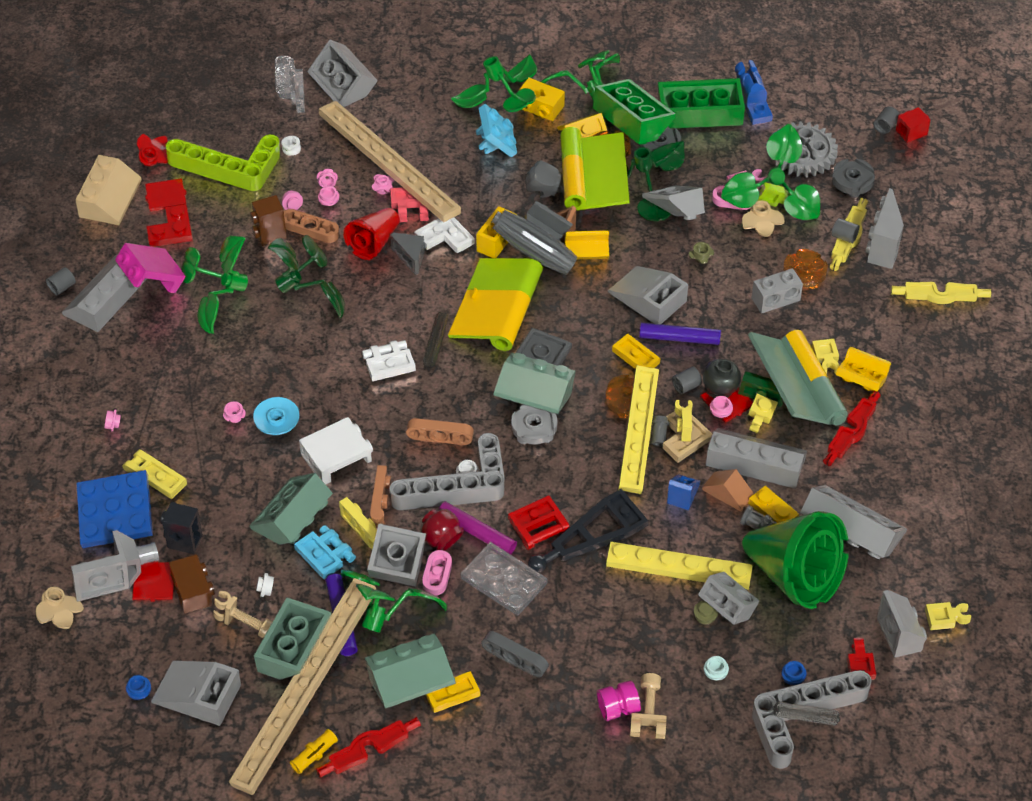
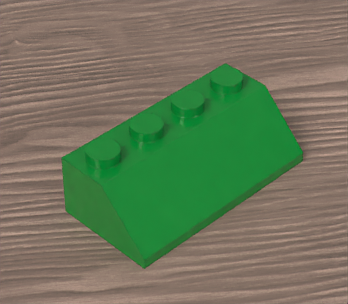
M740 78L658 82V101L676 114V118L671 122L669 128L743 125L745 105Z
M630 79L595 86L593 109L598 113H602L603 117L637 144L643 145L657 140L676 118V114Z

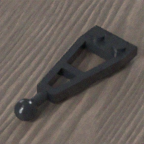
M619 489L598 502L551 543V551L544 555L535 554L531 556L528 560V568L533 573H541L546 569L547 563L558 557L563 562L609 545L610 542H617L628 538L649 526V520L626 493ZM607 510L621 529L593 538L585 527ZM577 534L584 541V543L567 549L563 547Z

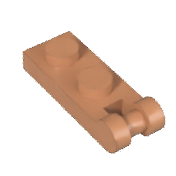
M377 465L370 510V519L374 522L376 529L378 524L385 525L383 509L388 508L389 496L386 495V489L389 490L391 485V476L387 475V466Z

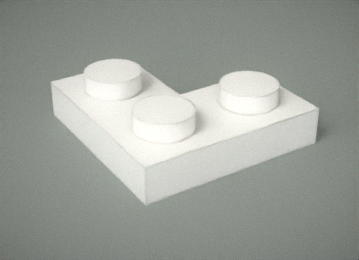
M454 217L446 222L438 218L414 231V235L424 236L426 250L445 241L456 253H459L475 244V238Z

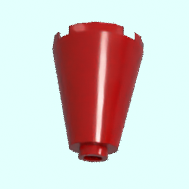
M385 208L350 221L345 226L343 233L346 245H350L354 249L352 253L355 256L364 260H371L380 253L391 237L390 234L394 233L400 224L399 215L392 208Z

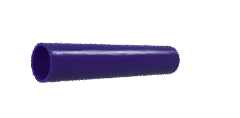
M641 323L640 338L720 345L721 330L651 323Z
M332 574L325 579L332 613L345 594L343 579L340 574ZM352 631L340 651L343 656H351L358 651L354 631Z

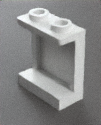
M349 417L299 440L301 455L325 485L331 482V473L362 458L367 463L372 461L371 452H373L371 443L368 439L364 440L359 426L356 423L353 424Z

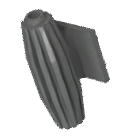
M535 201L523 217L504 210L502 213L498 211L491 221L494 223L493 229L508 243L530 258L537 260L543 266L566 275L576 262L577 256L560 241L573 224L538 201Z

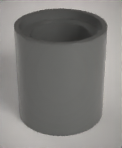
M891 106L885 107L874 121L875 129L883 134L889 133L897 122L898 115H900L899 112Z
M838 218L833 226L832 236L853 244L859 233L860 226Z
M63 267L47 278L46 283L55 295H59L74 285L76 280L71 271Z
M692 366L672 376V383L679 394H684L701 385L702 378L699 371Z

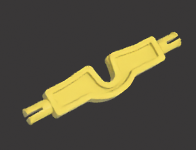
M860 198L858 205L852 206L849 215L845 219L859 225V233L853 244L837 238L831 255V259H833L830 264L831 270L837 271L840 263L846 262L851 249L860 242L862 224L867 213V209H865L868 204L867 199H864L863 202V198Z
M906 282L905 286L892 285L891 295H905L906 299L928 300L936 304H949L954 301L976 302L977 297L991 298V289H977L976 284L948 282L945 285V292H940L935 282Z

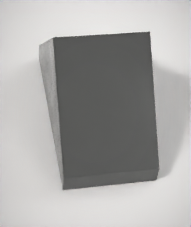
M395 232L390 234L391 249L415 275L419 274L425 252L424 236Z

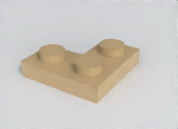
M675 411L666 416L668 422H670L669 427L676 435L663 443V449L677 463L711 441L713 434L693 415L691 441H681V432H677V418L681 417Z

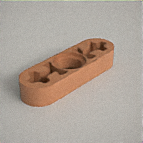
M295 209L284 211L286 230L304 236L309 235L311 238L326 243H333L339 239V226L335 222ZM313 223L316 225L314 228L311 229L304 227L306 224Z
M418 418L409 420L406 430L407 436L414 440L457 445L470 444L474 429L468 424Z

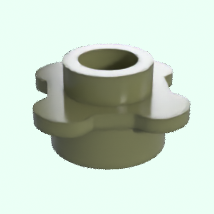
M705 242L696 243L693 251L689 252V257L691 259L695 258L701 264L707 263L708 258L714 255V250Z

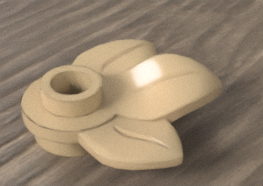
M763 200L757 201L751 207L750 212L744 214L742 218L744 229L755 228L756 232L764 237H768L773 233L774 225H782L785 222L783 215L779 211L772 210L769 203Z
M50 587L42 594V602L36 607V618L41 624L52 620L55 626L69 629L73 624V613L83 611L84 607L80 601L77 602L76 597L66 596L64 591L58 587Z

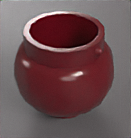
M433 509L421 521L423 523L421 533L426 534L425 542L434 548L437 547V550H448L464 534V528L460 527L459 519L448 509H441L439 511Z

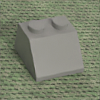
M378 524L367 569L369 577L416 587L426 534Z
M889 590L883 591L877 619L894 658L921 652L924 642L927 640V635L924 627H920L915 607H911L908 598Z

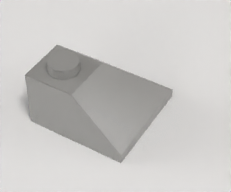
M675 185L642 193L643 198L675 216H683L684 220L696 219V215L705 213L701 187Z

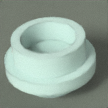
M713 656L704 664V673L712 680H722L728 674V664L722 657Z

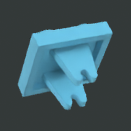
M486 104L479 107L482 125L476 130V134H481L482 139H485L479 145V149H484L485 154H488L499 148L510 157L516 155L517 142L513 134V124L511 121L503 118L497 110L491 109Z

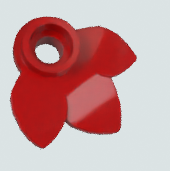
M145 134L140 135L137 139V147L140 151L138 155L139 161L146 166H154L157 163L167 164V137L161 136L151 140Z

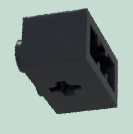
M171 502L168 509L163 511L160 521L163 524V537L166 538L167 548L194 555L203 537L198 508Z

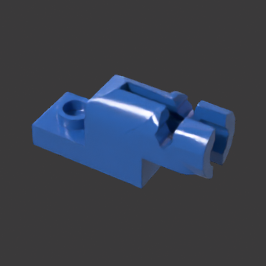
M748 60L750 68L745 73L743 62H739L735 66L737 78H740L745 109L752 125L771 122L773 115L766 102L767 91L753 60Z

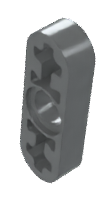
M489 631L481 641L486 651L535 677H542L549 667V663L544 657L497 632Z

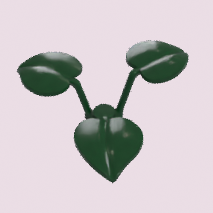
M684 141L664 145L652 152L646 147L636 149L634 152L635 159L631 160L630 168L627 166V177L631 176L636 166L640 172L645 173L649 192L653 191L649 175L652 164L654 167L659 166L664 171L680 168L685 160ZM645 198L637 205L639 215L646 220L663 221L671 215V213Z
M309 235L303 236V246L311 257L299 267L296 253L291 245L283 238L275 239L268 249L275 252L289 267L282 275L275 279L280 291L287 293L293 288L297 291L300 288L320 284L323 292L335 308L339 319L343 317L345 301L340 291L332 282H326L322 279L300 284L302 277L299 272L315 260L321 268L327 265V257L323 250Z

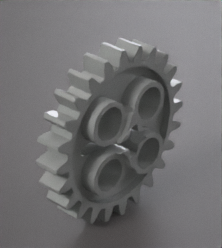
M800 121L799 125L796 126L791 122V125L800 136L802 153L795 163L784 161L781 169H789L788 174L794 171L797 177L800 173H804V176L808 177V173L816 176L817 171L823 174L824 168L829 170L830 165H834L837 158L838 144H835L836 138H831L832 133L825 134L826 128L819 130L818 124L811 127L810 122L805 126ZM775 160L776 166L779 164L780 160Z

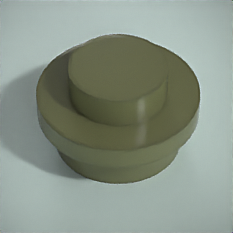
M700 601L694 607V616L701 624H710L716 620L718 611L706 601Z

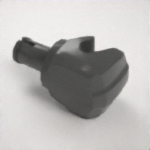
M537 161L530 168L525 178L526 190L528 192L541 191L540 198L550 197V195L554 197L558 192L564 193L562 173L554 166L544 161Z

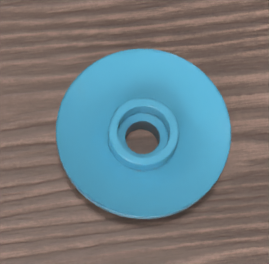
M268 398L255 408L253 414L254 423L260 431L266 434H285L297 425L299 409L294 402L287 398Z

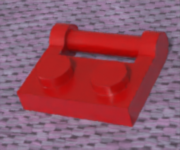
M549 495L508 514L509 522L522 539L527 550L534 548L535 544L554 535L563 534L570 528L567 520ZM554 520L557 523L532 536L529 534L530 531Z

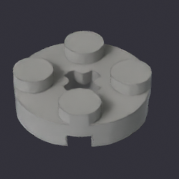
M523 404L520 406V410L512 415V432L521 444L551 442L557 430V416L555 413ZM532 421H536V423L539 425L532 426L530 424L532 423Z

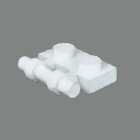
M396 340L390 341L389 344L379 347L377 345L370 346V349L362 351L372 382L416 371L414 360L410 350L407 349L405 340L399 342Z

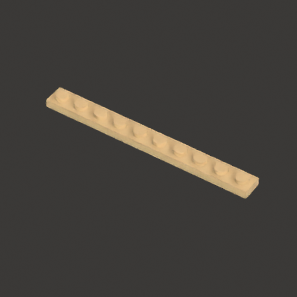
M337 101L319 108V115L441 221L446 222L461 214V207Z
M355 578L352 580L328 620L300 674L294 675L231 777L229 783L232 787L254 795L372 600H366L356 587V584L366 585L376 590L374 585Z

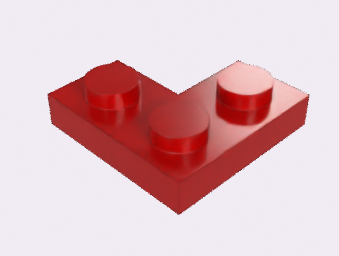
M186 204L165 207L168 223L146 226L150 247L193 241Z

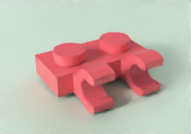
M390 188L392 209H398L400 222H407V208H419L420 221H429L428 208L406 189Z

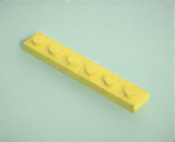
M636 366L618 490L642 493L659 369Z
M610 542L606 563L607 567L698 582H706L710 575L725 572L748 590L753 567L752 564Z

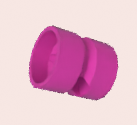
M631 680L619 683L616 689L609 686L597 690L598 705L605 721L619 718L622 712L627 716L641 710L638 692Z

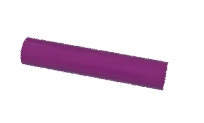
M446 501L440 506L439 510L448 509L457 516L460 521V527H463L465 532L507 556L514 552L517 541Z

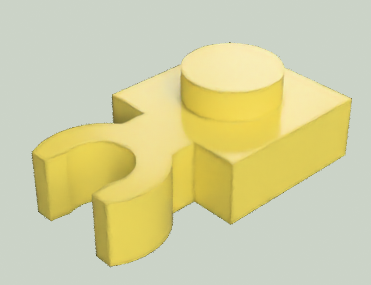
M835 340L812 341V350L819 362L822 363L825 373L827 374V368H832L836 374L839 367V353Z
M950 602L926 604L925 607L930 630L954 628L956 621L960 624H968L971 620V615L961 614V612H967L968 604L965 603L957 605L956 608H952Z

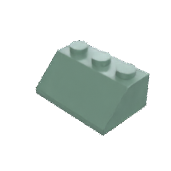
M511 353L503 364L494 390V396L559 414L572 394L575 370H571L563 365H553L542 359H532L521 353Z
M316 473L292 477L249 527L279 545L292 544L299 539L302 529L314 521V515L328 504L327 500L333 493Z
M286 598L254 655L257 672L277 679L300 674L330 619L331 612Z
M435 633L365 657L370 682L385 709L456 684L443 646Z

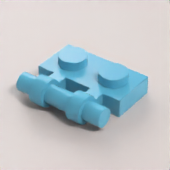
M326 525L320 528L319 532L322 534L320 537L313 531L294 544L295 550L323 580L343 567L340 558H345L349 563L353 562L356 558L352 548L347 543H343L339 539L338 533L333 529L330 530ZM327 545H332L335 549L332 551Z

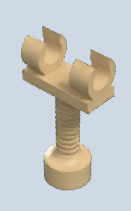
M219 591L218 596L227 601L220 602L215 598L214 604L218 609L224 610L225 613L219 614L214 610V618L218 621H224V624L229 625L234 617L259 631L258 636L264 639L273 621L270 619L261 621L237 609V597L233 596L231 598L228 592Z
M646 673L641 676V688L645 690L644 714L632 713L630 736L640 737L641 725L655 726V738L665 739L666 716L654 715L655 691L661 688V677L654 673Z

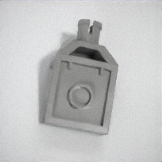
M118 530L112 531L115 556H106L102 559L81 562L78 565L71 566L77 602L130 589L141 574V565L159 561L155 542L136 546L134 539Z

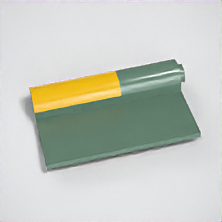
M793 330L781 340L753 332L748 334L791 416L835 426L845 422L848 412L801 330Z

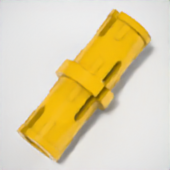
M326 729L314 742L306 744L305 749L290 761L294 771L301 774L315 760L319 761L323 757L322 754L338 741L336 735L331 730Z

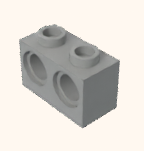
M792 268L755 280L753 282L751 299L762 314L800 301L803 283Z
M725 572L710 575L698 594L733 625L749 620L759 603L756 597Z

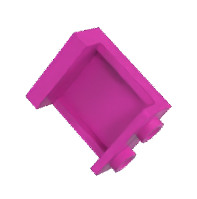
M125 243L115 259L134 287H140L146 278L160 280L168 292L176 293L186 277L164 248Z

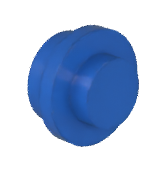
M790 661L782 668L781 675L786 683L799 685L805 681L807 672L800 662Z
M135 675L129 679L126 685V692L132 699H143L150 694L151 683L146 677Z

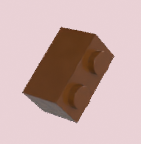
M277 195L252 202L253 211L250 212V217L253 224H255V226H252L255 239L259 238L262 246L271 244L277 238L287 239L284 210Z
M198 555L169 562L170 574L184 614L212 606V596L215 595L214 587L211 581L207 582V568L204 562L200 563Z

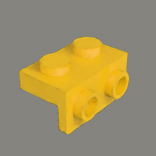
M849 347L845 360L838 367L836 375L842 377L846 382H855L867 390L878 392L886 381L891 362L854 347Z

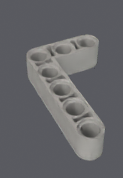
M485 433L479 437L478 459L480 472L396 480L391 483L389 489L391 506L396 510L440 507L445 501L452 505L500 500L504 496V471L498 437L492 433Z
M861 670L758 695L754 700L752 719L770 764L775 768L784 769L791 763L794 745L784 721L865 701L868 698L872 682L869 674ZM776 751H783L786 754H779Z

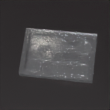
M492 542L461 572L462 580L517 616L520 615L548 582V578Z

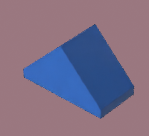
M680 474L670 479L667 504L690 510L700 485V480Z

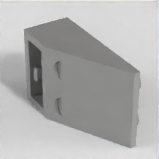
M889 188L887 196H882L879 208L882 210L876 212L874 218L876 225L870 228L868 238L872 240L868 241L865 253L869 254L868 263L893 269L899 251L904 224L893 189Z
M636 266L612 286L608 293L654 324H662L687 302L688 284L672 273Z
M172 661L151 702L220 726L241 686L239 670L217 662Z

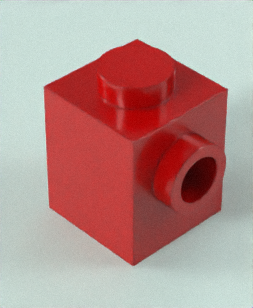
M917 107L898 115L896 131L909 143L928 135L931 120L927 114Z

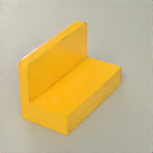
M602 113L592 114L557 126L558 131L567 127L578 128L582 138L608 133Z
M609 231L566 232L565 246L577 256L576 260L609 259Z

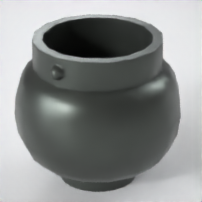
M727 359L711 361L703 372L705 391L712 398L718 396L728 398L737 390L741 382V372L738 366Z

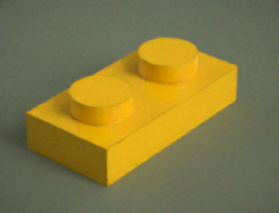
M626 334L612 345V352L635 369L637 365L655 368L660 364V357L629 334Z
M764 486L749 498L748 504L765 516L767 514L773 518L772 520L777 523L799 517L797 511L767 486Z
M471 671L454 677L456 684L425 694L434 713L480 696V689Z

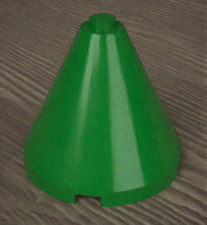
M816 511L752 530L742 540L744 552L796 605L809 609L817 608L816 604L819 602H828L835 594L844 577L849 553L843 552V540H849L843 521L837 515L824 511Z

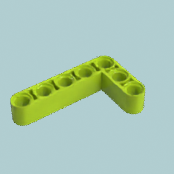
M275 135L263 136L247 161L183 140L172 139L166 144L167 161L170 166L249 191H258L263 187L280 158L279 138Z

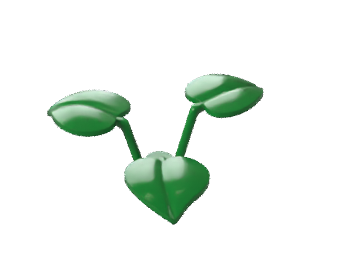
M605 50L582 61L578 68L580 69L588 64L589 71L593 77L592 80L586 83L588 87H585L568 70L551 74L541 82L546 83L557 77L569 76L583 89L585 94L589 92L594 102L595 86L603 85L599 69L610 63H620V55L616 53L605 58L610 53L609 50ZM596 60H602V61L598 62L597 64H595L594 66H592L594 61H596Z
M529 54L507 72L497 56L489 57L483 62L486 73H484L485 85L477 84L471 86L459 95L451 97L452 101L459 107H475L487 99L486 93L490 90L489 78L494 82L501 80L511 95L503 103L504 110L507 112L520 111L527 107L528 104H532L536 100V95L533 90L523 88L514 94L507 82H524L528 78H532L537 73V66Z
M786 124L774 132L766 144L768 155L774 160H780L777 167L771 168L768 171L767 177L756 184L752 173H738L726 183L721 194V198L739 208H749L755 205L759 199L760 194L757 187L769 181L774 185L782 184L791 194L784 200L785 209L791 216L801 220H812L820 216V196L813 186L801 184L793 191L784 181L785 174L781 169L783 162L795 163L802 153L800 136L791 124Z
M228 236L223 241L219 258L222 262L221 267L224 274L197 267L200 261V253L196 248L190 247L185 251L184 261L181 266V270L186 276L183 280L184 283H191L194 280L196 271L221 278V284L226 288L209 292L208 297H203L200 301L197 312L198 322L202 329L208 333L214 334V323L219 307L217 295L233 293L234 290L243 292L247 288V275L232 270L246 239L245 237Z
M341 570L340 575L342 577L349 576L371 585L380 586L378 581L367 575L350 570ZM356 584V587L366 600L372 599L366 609L362 627L375 632H381L384 621L390 620L391 615L407 596H421L438 602L445 611L447 609V604L437 596L423 590L408 588L386 614V608L378 605L379 600L395 601V599L382 591L374 590L366 585Z

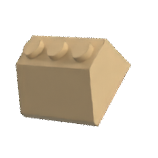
M98 155L76 198L79 217L120 225L142 180L141 177L120 159Z

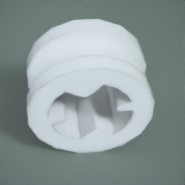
M287 136L281 141L282 150L286 155H296L300 152L301 146L298 137Z

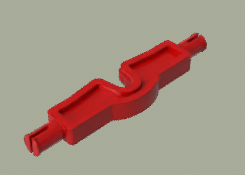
M873 390L867 399L862 398L858 405L850 412L846 422L855 429L844 426L839 427L835 437L828 445V455L823 460L825 465L828 463V466H832L836 458L841 459L851 444L863 438L867 422L875 412L876 402L881 396L879 392L876 393Z
M415 717L405 723L398 720L379 731H366L358 735L348 747L330 755L329 762L316 768V772L322 778L333 771L336 774H340L352 767L363 764L368 760L365 746L371 745L378 753L382 754L396 744L408 739V732L421 727V723Z

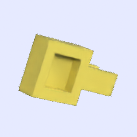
M757 394L748 413L749 416L754 418L749 430L758 433L762 422L769 424L778 402Z
M676 400L675 413L681 417L677 418V432H681V441H691L692 401L688 400V406L683 408L679 405V400Z

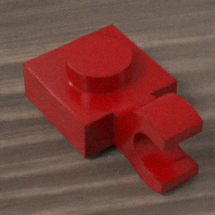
M853 638L854 644L851 645L852 654H848L847 657L849 672L865 671L869 674L871 680L875 679L876 669L873 653H865L863 638Z

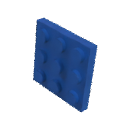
M146 470L76 483L80 545L82 548L114 543L112 531L116 530L132 539L153 536L149 480Z

